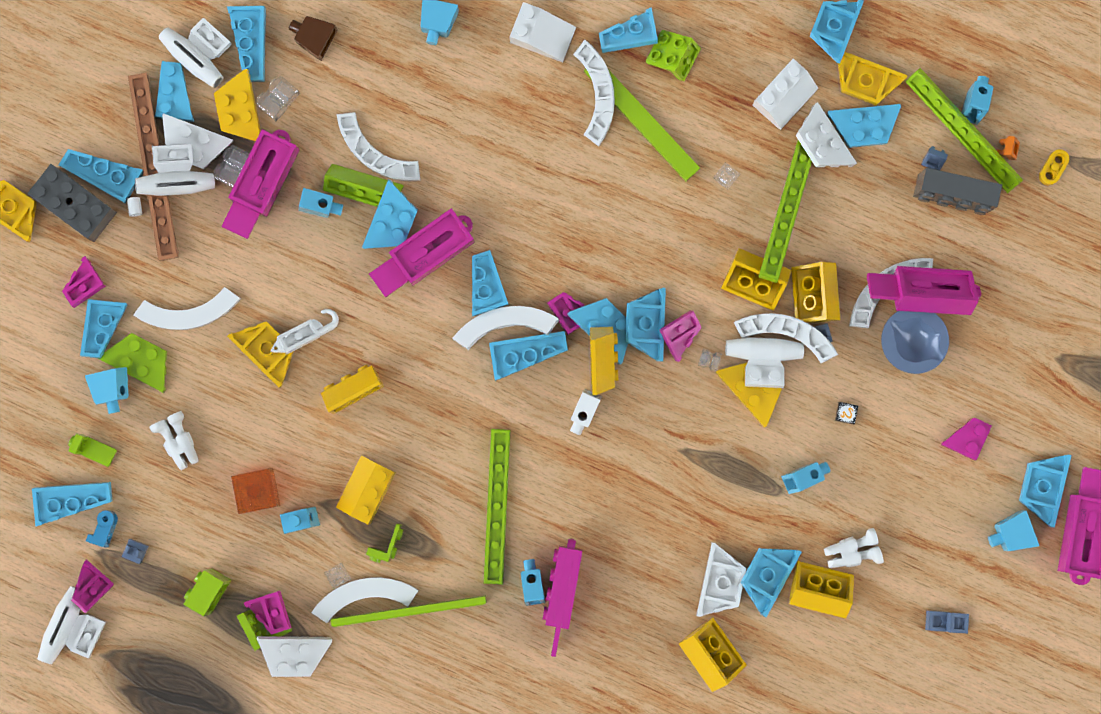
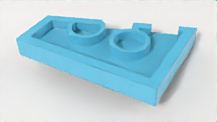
M652 7L639 16L634 15L630 17V20L622 24L618 23L600 32L599 39L602 53L658 44Z

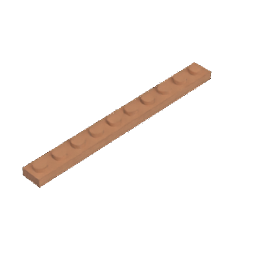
M147 73L128 76L143 171L144 176L158 173L153 165L152 146H160L149 76ZM148 195L158 260L165 261L179 258L169 196Z

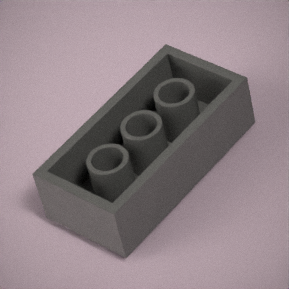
M52 164L47 167L27 193L92 242L96 241L117 213Z
M926 167L917 176L913 197L918 198L921 202L934 201L939 206L948 207V205L956 206L955 209L967 211V209L974 210L975 214L986 215V213L998 207L1002 184Z

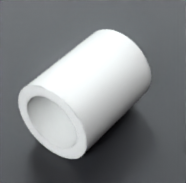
M140 197L127 198L129 216L143 215Z

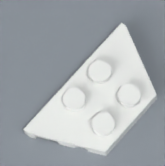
M815 103L809 115L805 118L802 127L798 130L796 137L815 167H853L857 162L819 103Z
M163 113L165 144H192L193 166L205 169L234 141Z
M711 542L696 614L699 617L739 607L743 588L741 580L747 569L713 542Z
M257 636V641L272 677H310L331 645L332 638Z

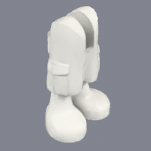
M182 411L174 413L167 417V420H161L149 427L151 432L160 433L166 441L163 446L180 470L188 467L182 453L186 454L192 465L199 462L189 432H184L182 426L184 414ZM169 424L174 428L177 434L176 438L173 437Z
M868 529L866 535L856 540L853 537H849L824 548L825 556L835 555L836 553H841L842 556L828 560V567L861 565L864 559L873 560L876 564L884 563L879 546L860 552L857 551L860 547L878 544L875 529Z

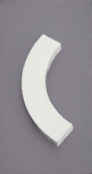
M584 40L573 54L587 69L595 91V110L584 136L597 146H600L613 118L615 103L614 87L604 60L595 48Z
M355 112L336 114L338 125L346 144L365 166L391 179L421 181L418 161H401L383 155L365 139L359 128Z
M919 258L903 261L885 269L879 274H894L897 266L933 268V259ZM868 284L860 293L853 307L849 323L850 327L869 328L873 311L880 299L870 298Z
M224 287L209 302L188 310L163 309L144 300L133 316L156 327L170 330H188L205 326L224 316L241 298Z
M501 307L475 317L465 324L452 339L469 350L480 338L497 328L501 329L518 325L536 329L549 335L559 319L550 313L532 307Z
M773 313L758 314L734 322L741 338L762 333H779L793 337L805 344L816 355L820 363L839 355L834 346L820 331L810 324L791 316Z
M382 577L359 579L333 590L317 604L311 613L328 623L344 606L356 600L370 597L392 599L408 607L419 590L407 583Z

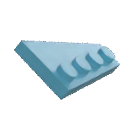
M227 6L242 71L249 69L251 82H265L266 8L265 6Z
M70 149L67 150L59 163L60 167L125 204L127 198L130 197L135 189V178L142 177L144 174L142 169Z
M565 331L489 343L495 381L568 351Z
M111 482L32 488L35 526L113 501Z

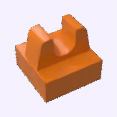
M1014 136L1000 139L999 143L1005 145V148L997 150V152L1009 160H1017L1019 140Z

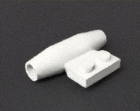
M202 18L193 27L188 39L169 27L160 33L159 39L171 55L195 77L213 88L221 84L224 77L211 60L219 58L232 44L206 19Z
M192 144L152 146L153 165L158 173L135 178L136 193L144 195L193 194L215 188L213 173L190 171L193 164Z
M748 337L726 340L725 354L726 356L749 360L745 367L746 387L784 388V367L781 361L803 359L804 344L777 338Z
M74 586L69 587L57 605L44 633L37 658L44 663L53 664L65 645L70 651L90 658L106 624V621L92 615H79L80 608L71 601L75 590Z

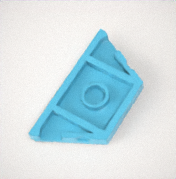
M847 0L838 2L823 1L810 37L839 64L864 0H858L857 2H847Z
M901 104L828 111L827 116L835 124L836 130L842 135L848 148L885 145L890 138Z
M389 179L362 245L364 249L400 245L407 239L418 209L407 200V197Z
M660 288L627 303L625 342L658 362L663 361L664 338L659 330L665 325L666 288Z
M607 298L567 313L589 336L590 327H613V331L617 333L618 344L614 345V351H618V364L621 365L623 363L628 343L625 342L626 317Z
M1063 455L1027 464L1019 501L1049 527L1055 528L1072 455Z
M769 548L758 549L741 580V584L762 616H768L801 555V551Z

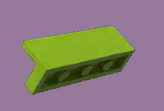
M331 164L324 177L323 191L378 207L388 180ZM393 182L395 187L401 192L404 185Z

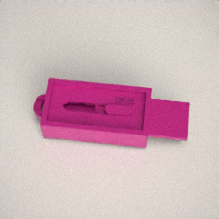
M263 129L261 130L228 197L233 201V204L221 226L222 228L248 239L259 216L262 215L267 218L300 151L295 144L291 143V137L286 131L276 130L271 134Z
M451 208L391 250L389 254L392 258L369 273L385 298L407 282L414 286L474 244L475 241L470 234L473 229L471 219L465 215L458 217ZM462 222H466L468 227H465Z
M897 266L894 274L867 273L870 298L894 300L896 311L972 315L982 295L980 287L974 282L972 271Z
M1087 467L1082 469L1079 494L1070 495L1057 570L1069 573L1071 581L1077 585H1085L1091 578L1101 579V470ZM1080 575L1083 579H1078L1077 576Z
M572 538L568 539L567 547L559 545V549L554 550L553 561L556 562L555 569L551 568L549 581H553L552 588L548 587L546 595L549 606L544 607L542 619L546 620L547 626L556 627L551 656L556 657L561 628L569 629L582 557V549L575 548L576 540Z

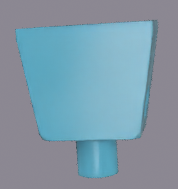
M422 0L421 30L424 33H428L426 43L437 45L439 36L445 38L449 36L459 13L458 5L439 0Z
M978 76L977 81L969 88L961 111L975 125H978L989 111L994 87L988 84L989 78L986 76Z
M303 188L298 211L325 218L329 217V213L341 216L343 204L332 202L333 196ZM323 202L327 206L325 208H321L318 204Z
M127 367L85 375L94 403L96 405L106 403L108 414L120 412L118 401L127 399L129 396Z
M815 462L785 474L781 478L789 494L797 493L824 481V475L830 473V467L826 462L821 464Z
M316 507L280 514L284 534L320 526Z
M1020 510L996 523L994 527L997 533L988 536L991 547L1001 545L1004 551L1039 546L1030 518L1025 510Z
M535 559L524 560L525 571L521 572L525 604L529 606L545 603L541 571L536 569ZM534 577L535 582L529 583L528 579Z

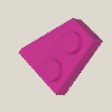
M86 256L82 257V263L77 272H73L70 281L62 290L73 308L106 287Z
M565 292L547 302L567 335L579 328L567 313L581 308L585 304L574 300L572 296Z
M690 310L659 330L675 361H681V355L687 347H690L694 336L698 334L702 327L694 311Z
M972 418L948 439L944 440L941 445L976 461L992 425L977 418Z
M86 559L82 565L71 601L84 613H87L114 584Z
M280 591L244 602L246 608L249 607L253 611L257 620L265 625V628L271 635L292 628Z

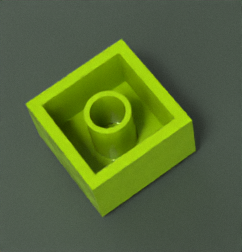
M213 568L203 570V572L200 571L194 579L196 584L193 589L190 588L185 594L184 599L186 601L183 605L203 617L212 614L230 584L231 579Z

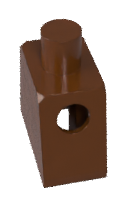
M306 16L302 23L292 20L289 26V30L296 33L295 42L320 61H322L338 31L335 24Z

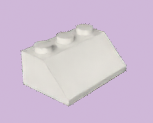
M792 59L755 99L752 106L781 130L818 90V87L808 71L796 60Z

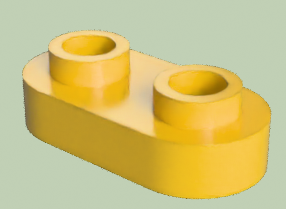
M1058 149L1049 155L1039 172V180L1042 184L1050 186L1060 179L1069 163V155L1066 151ZM1055 157L1060 159V163L1055 161ZM1046 173L1050 174L1051 179L1046 178Z

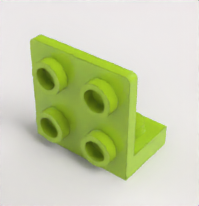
M661 30L658 36V44H654L646 59V63L671 71L678 80L685 81L701 48L690 37Z
M251 609L237 615L254 651L260 648L257 636L282 637L292 631V628L271 635L265 628V625L257 620L256 615Z

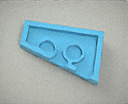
M165 61L161 63L156 118L163 119L164 113L182 121L194 122L181 63Z
M490 250L472 256V317L509 305Z
M88 299L80 352L81 357L102 358L128 306L127 303Z

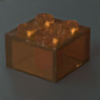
M273 468L231 476L238 514L280 506Z

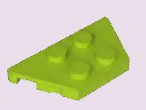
M131 333L104 352L100 359L115 368L127 367L128 375L165 393L167 351Z

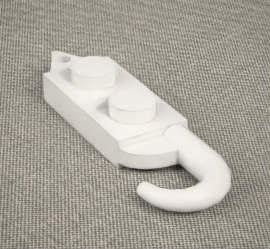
M324 309L321 313L330 314L333 318L331 323L323 326L319 321L310 319L277 336V341L270 352L285 353L287 355L320 338V336L337 327L339 323L337 313L331 309Z

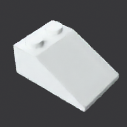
M523 2L510 34V43L563 62L576 27L541 8Z

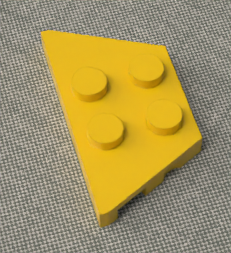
M844 52L840 64L838 63L841 92L874 105H878L907 78V75L847 52Z
M244 69L214 93L221 131L256 141L261 130L249 69Z
M2 180L0 181V224L25 241L30 242L37 202L7 181Z
M267 321L245 328L242 331L228 334L227 337L274 384L281 388L293 352L287 355L285 353L270 352L277 341V336L280 334Z
M747 363L717 370L715 373L765 428L768 425L782 388L746 387L745 367Z

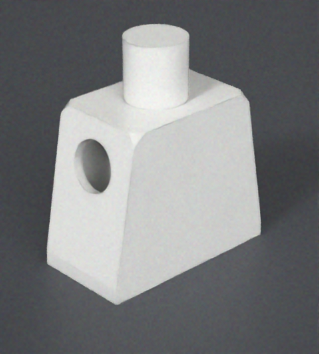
M587 389L583 390L570 419L574 421L570 429L571 432L581 435L584 426L589 427L602 396L593 395ZM585 412L587 416L583 418L580 416V413Z

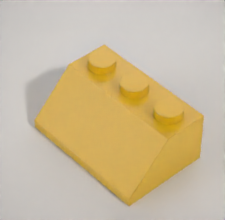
M738 248L721 289L774 311L788 283L792 270L782 266L777 283L759 278L764 258Z
M818 262L791 267L795 318L806 323L840 320L836 263Z
M590 327L591 385L593 395H598L615 388V381L619 380L618 369H615L614 363H618V351H614V345L618 344L617 333H614L613 327Z
M364 365L358 369V373L355 375L348 374L341 378L342 382L336 385L331 383L324 387L325 391L321 393L328 412L335 414L378 391L384 385L372 365Z
M361 455L336 508L368 525L371 524L396 472Z
M797 561L790 589L789 604L846 619L853 605L854 575Z
M714 618L709 619L679 643L712 692L728 685L747 666Z

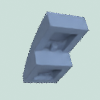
M926 610L925 630L968 634L969 614Z

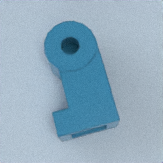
M106 510L100 512L97 516L98 524L94 534H88L86 542L104 548L109 547L118 521L116 513Z

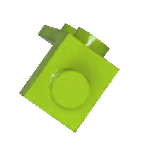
M76 433L68 444V452L82 455L107 467L111 465L117 452L115 448L84 434Z
M396 524L387 552L368 547L366 555L370 556L369 560L380 563L381 560L389 562L391 558H395L398 549L395 547L397 540H401L404 531L401 529L402 524Z

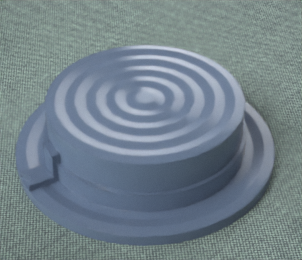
M897 311L885 323L881 335V345L886 358L895 368L910 374H921L936 368L943 361L949 347V334L944 322L935 313Z

